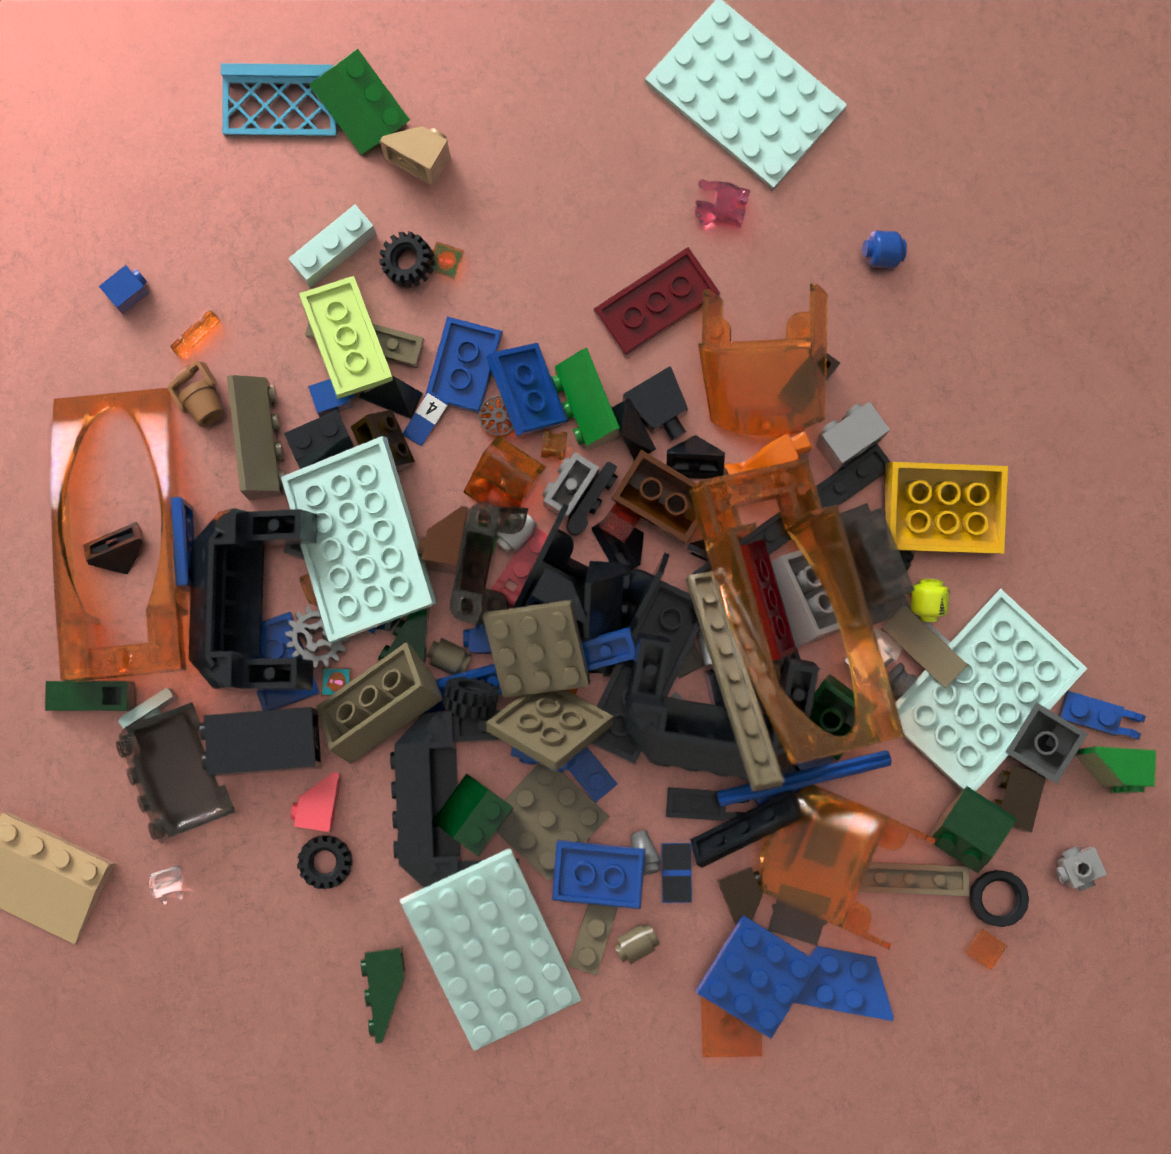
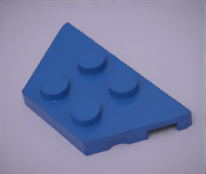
M816 946L809 956L816 960L818 965L794 1003L893 1021L894 1016L876 957Z

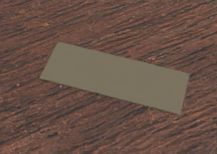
M905 605L882 626L899 645L945 688L968 666Z

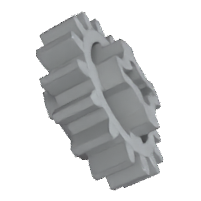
M306 606L305 615L297 611L295 616L298 621L289 620L288 626L293 631L285 632V637L292 639L291 642L286 644V648L295 649L292 658L300 656L302 659L312 660L313 669L317 668L319 662H322L323 666L327 668L329 666V659H332L334 662L339 661L337 652L345 653L346 648L341 643L348 642L349 637L335 643L329 642L319 607L317 606L316 611L312 612L311 608ZM310 619H320L318 623L312 625L304 623ZM317 631H321V638L324 641L318 640L317 643H313V636L310 633L316 634ZM297 634L305 640L306 647L304 650L298 643ZM322 649L330 650L327 654L314 656L316 651Z

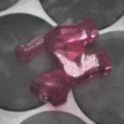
M701 179L698 182L700 188L706 191H715L716 194L715 204L709 201H695L696 205L693 207L695 209L694 215L699 220V224L707 226L710 222L718 220L720 222L734 223L736 227L741 228L746 210L737 208L736 204L741 203L746 206L751 190L740 188L731 182Z

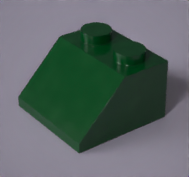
M829 674L814 694L808 725L812 731L810 741L838 761L877 708Z
M466 773L432 822L472 853L480 856L511 814L514 807Z
M966 786L939 817L928 841L976 873H979L993 858L1017 818Z

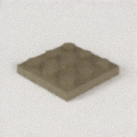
M572 600L485 612L483 620L503 698L588 687L591 681Z
M559 690L518 697L486 722V731L556 772L613 725V716L568 690Z
M538 763L504 800L514 809L497 833L550 881L554 877L557 840L585 843L607 820L609 815L563 772L551 771L545 765Z

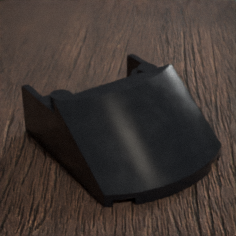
M563 504L513 608L524 606L530 592L545 568L562 574L564 578L573 583L584 611L585 582L589 567L570 558L574 549V541L570 535L559 529L569 507L568 505ZM664 552L653 575L640 569L632 570L628 573L630 574L629 591H623V601H628L627 618H622L621 627L617 630L631 627L633 633L664 574L669 554ZM582 627L581 630L579 631L580 638H581V640L588 639V638H583V627ZM616 664L588 672L604 673L603 676H610Z

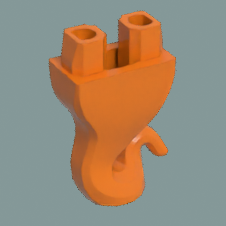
M805 432L792 438L787 433L761 448L748 460L739 463H727L724 466L735 490L752 482L757 476L799 463V456L810 452L812 446Z

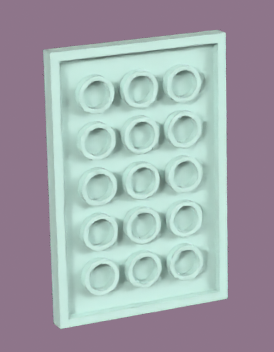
M715 0L645 78V83L771 190L775 189L847 106L844 101L723 0Z
M381 436L281 477L290 510L302 509L317 514V542L300 545L329 642L335 643L437 604L425 562L422 561V555L418 554L419 542L386 437Z
M999 589L948 644L968 666L946 688L925 669L915 683L882 716L961 790L968 786L976 791L1008 756L1005 753L1036 702L1050 710L1087 669L1002 589Z
M511 848L400 899L401 906L473 1051L581 1001L577 988Z

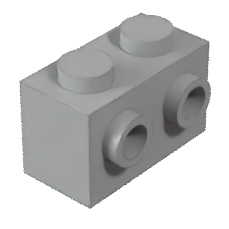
M574 452L570 459L567 457L564 459L557 471L560 475L556 482L550 481L542 494L545 498L543 500L544 506L557 515L563 504L569 506L564 516V519L569 521L599 474L598 466Z

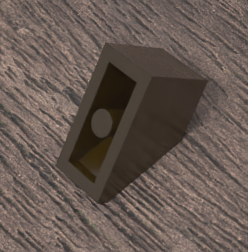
M747 867L718 879V885L735 926L742 915L753 921L763 896L761 888L765 887L759 871L753 872L752 867Z

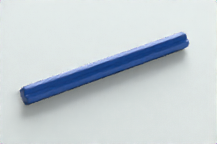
M885 750L782 775L784 783L781 787L753 792L750 783L719 790L717 798L720 806H727L892 765L890 753Z

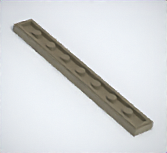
M711 571L687 575L686 584L752 791L781 787L784 780L716 572Z

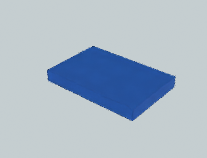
M447 316L425 396L431 391L447 401V406L479 414L492 374L486 356L498 351L503 331Z
M538 342L493 352L486 356L517 437L561 426L568 422Z
M182 497L171 498L176 586L185 592H191L192 542L195 540L193 507Z
M287 612L262 622L261 659L292 658L295 649L286 648V644L291 642L292 639L285 637V632L293 631L288 626L289 620L294 621L292 612ZM297 634L298 643L304 650L300 635ZM314 675L313 690L256 691L263 711L277 710L320 694Z
M557 840L552 900L641 909L646 848Z

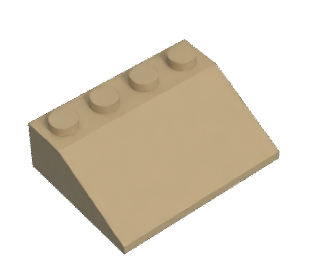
M2 813L0 816V909L68 942L77 944L116 863L12 813Z

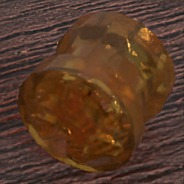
M545 429L541 458L554 456L558 460L564 461L568 432L554 434L551 430Z

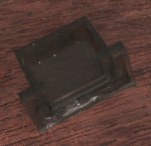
M865 503L812 525L819 543L823 545L858 623L853 625L856 632L890 619L903 605L911 610L906 596L915 589L881 508L870 511L868 504Z

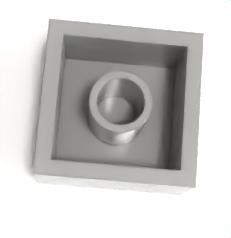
M870 401L864 406L858 403L846 412L840 423L835 419L822 429L816 447L836 473L875 444L882 441L890 429Z

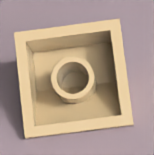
M420 126L385 135L380 140L386 160L432 186L435 185L451 158L448 140L445 139L446 136L435 128L429 130Z

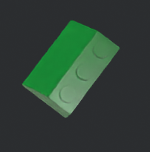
M359 49L350 52L309 84L312 91L360 155L380 143L383 136L393 134L410 120Z
M584 348L555 366L556 375L552 376V381L557 393L562 391L566 402H563L562 405L567 418L573 417L577 428L573 429V433L578 445L584 444L586 451L618 439L620 428L587 348Z
M1094 746L1078 749L1075 757L1102 787H1112L1111 793H1145V787H1155L1156 750Z

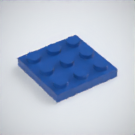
M742 915L695 991L772 1039L818 965V962Z

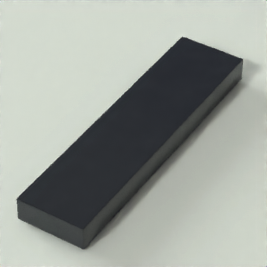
M789 790L690 839L696 864L703 868L803 819L796 793Z

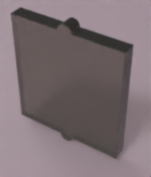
M781 883L776 903L771 906L773 913L767 930L817 946L823 925L827 924L825 918L831 899Z

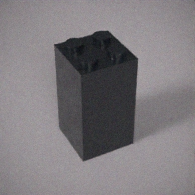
M313 707L204 715V722H200V738L205 740L206 752L201 754L202 769L207 770V775L220 777L322 768L319 715L317 709Z

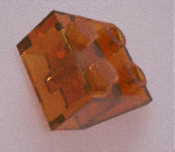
M497 436L483 452L463 493L500 517L508 520L513 513L517 514L538 484L546 466L500 436Z

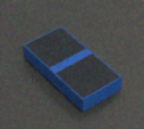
M661 843L662 903H692L691 843Z

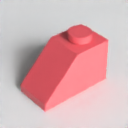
M331 773L299 796L298 803L293 802L290 819L295 820L294 827L332 832L342 774Z

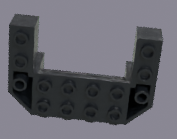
M231 508L218 512L192 542L188 660L213 689L234 692L313 690L312 660L299 658L261 659L264 545L316 543L317 514L302 509L248 512Z
M638 633L623 722L625 728L649 762L662 767H682L693 772L707 771L718 776H737L749 781L726 707L662 696L671 642L668 637ZM785 657L774 715L762 713L781 772L804 757L811 738L812 731L808 725L820 669L812 661Z
M496 710L495 715L498 714L501 710ZM451 711L423 713L394 744V752H390L391 770L395 769V781L391 782L392 799H396L397 811L392 812L393 829H397L398 841L393 843L394 859L398 858L399 865L423 888L483 861H461L460 843L433 823L432 820L458 786L456 743L502 741L486 731V722L492 717L488 718L485 716V718H479L476 716V718H470L469 715L463 717L460 716V713L454 714ZM518 858L516 861L520 868V859Z

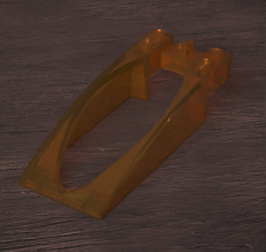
M168 388L54 399L51 445V528L60 679L62 681L79 682L187 671L182 617L188 616L187 594L176 586L171 498L179 497L171 396ZM108 408H121L131 415L138 426L153 465L161 510L160 556L153 589L146 608L148 643L96 648L94 625H100L101 621L99 618L86 613L75 588L68 484L78 450L92 422L101 412Z
M808 458L700 480L690 489V494L716 584L753 684L791 763L796 765L904 737L905 734L838 505L822 508ZM777 499L785 530L810 564L830 600L846 648L855 704L854 725L850 733L843 737L831 735L816 726L794 705L779 686L738 542L755 530L757 523L742 525L737 507Z

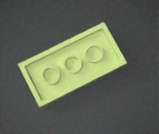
M354 276L299 293L302 306L337 399L393 381Z

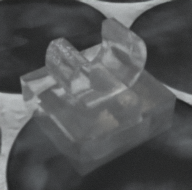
M178 865L150 874L149 890L153 899L159 897L163 905L167 904V894L175 893L178 900L182 899V873Z

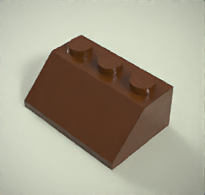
M641 450L611 497V500L684 544H687L712 505L716 494Z
M461 506L427 529L426 537H420L418 554L422 555V561L425 562L427 570L461 576L469 524L472 521L467 506Z

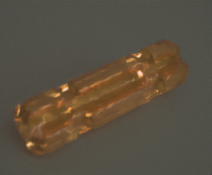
M207 310L201 316V321L197 320L181 335L182 338L180 340L176 339L171 344L172 351L178 357L185 356L189 352L188 348L190 346L193 348L209 333L208 329H213L219 324L220 319L213 311Z

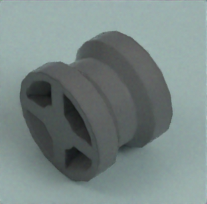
M900 662L880 684L884 687H889L893 691V696L899 699L915 683L917 677L914 674H908L905 671V666Z

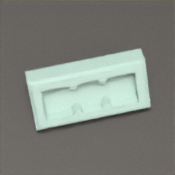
M164 688L120 717L118 722L125 730H131L144 720L146 723H149L162 714L160 710L178 699V696L173 689Z

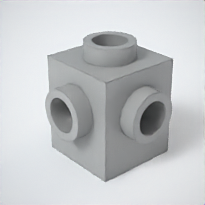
M1079 846L1062 852L1064 857L1056 860L1059 866L1056 868V873L1060 882L1063 885L1066 884L1068 888H1078V891L1095 886L1094 880L1107 875L1095 847H1087L1080 850Z

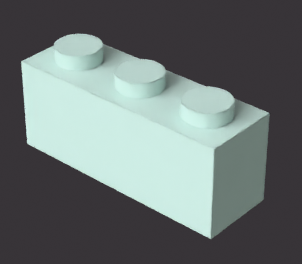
M354 204L288 259L295 271L312 288L376 236L374 225Z

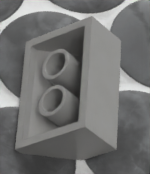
M822 544L782 555L771 562L796 648L819 641L858 623Z

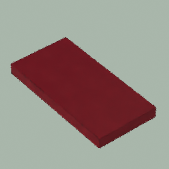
M687 247L595 307L593 311L626 357L720 296V292L690 248Z
M762 539L738 546L737 550L769 659L772 662L796 652L797 648L766 543Z

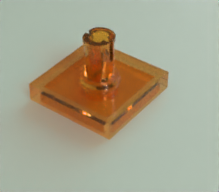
M701 996L702 1057L762 1056L761 1032Z

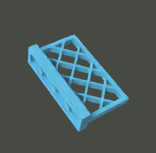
M221 63L222 134L337 136L336 121L324 105L311 94L313 92L312 89H307L304 86L309 85L333 65ZM230 84H242L248 90L237 103L230 97ZM247 84H255L251 89L247 86ZM262 84H270L277 91L266 103L254 93ZM275 84L284 85L280 89H278V87ZM291 84H298L305 93L293 104L283 92ZM251 95L263 105L252 117L240 107ZM281 95L291 107L279 118L269 106ZM310 96L319 107L307 118L297 106ZM229 100L234 104V106L230 110ZM239 109L248 121L241 128H229V117ZM267 109L277 121L269 129H262L255 120ZM295 109L305 121L297 129H289L283 120ZM323 110L330 117V129H318L311 121ZM251 124H253L256 128H248V127H249ZM279 124H281L285 129H275V128H276ZM309 124L313 129L304 128Z

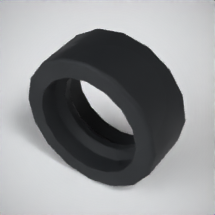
M994 870L985 872L976 879L971 887L969 900L971 908L978 919L988 925L1006 927L1022 919L1028 909L1029 895L1027 887L1019 877L1011 872ZM991 882H1006L1015 891L1016 905L1007 915H992L983 906L982 894L986 886Z

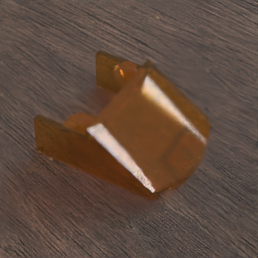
M810 283L809 312H799L792 315L787 321L786 339L731 342V326L723 319V300L710 289L703 290L702 343H698L710 421L741 436L779 438L787 433L790 436L803 432L805 428L825 420L828 293L817 283Z
M816 785L805 786L796 794L803 819L766 836L760 859L762 886L760 885V891L890 949L891 943L867 933L871 923V913L866 906L854 901L877 846L888 850H897L903 846L908 836L930 844H934L936 839L885 814Z

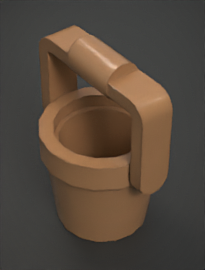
M194 361L176 375V378L168 385V391L178 408L183 413L188 411L200 427L211 426L224 416V409L216 394L215 386L217 381L206 363ZM200 369L206 380L196 381L179 393L178 388L191 379Z

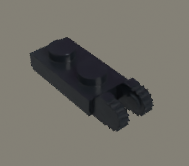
M610 461L603 466L569 519L566 526L569 535L577 536L583 532L588 525L587 514L590 512L594 515L603 501L598 498L604 488L609 491L618 478L614 474L617 466Z
M668 787L666 817L725 821V819H733L744 812H726V806H720L718 802V791Z

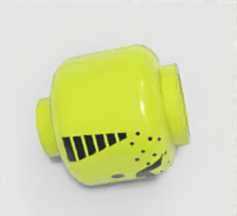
M920 579V583L915 584L912 588L911 611L919 615L921 621L937 622V617L945 616L948 613L949 588L943 585L942 580Z

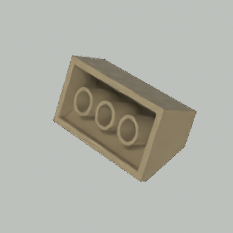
M227 376L240 491L248 500L283 496L282 487L284 486L281 477L286 474L285 470H280L279 459H283L284 456L281 441L277 442L276 431L280 430L278 413L273 414L272 403L277 402L275 386H270L266 377Z
M405 642L321 702L316 708L329 751L351 764L440 702L442 697L435 677L408 642Z

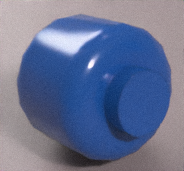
M873 231L868 240H864L862 246L863 257H867L868 263L874 268H896L900 262L905 260L907 253L906 240L902 239L901 235L896 231Z

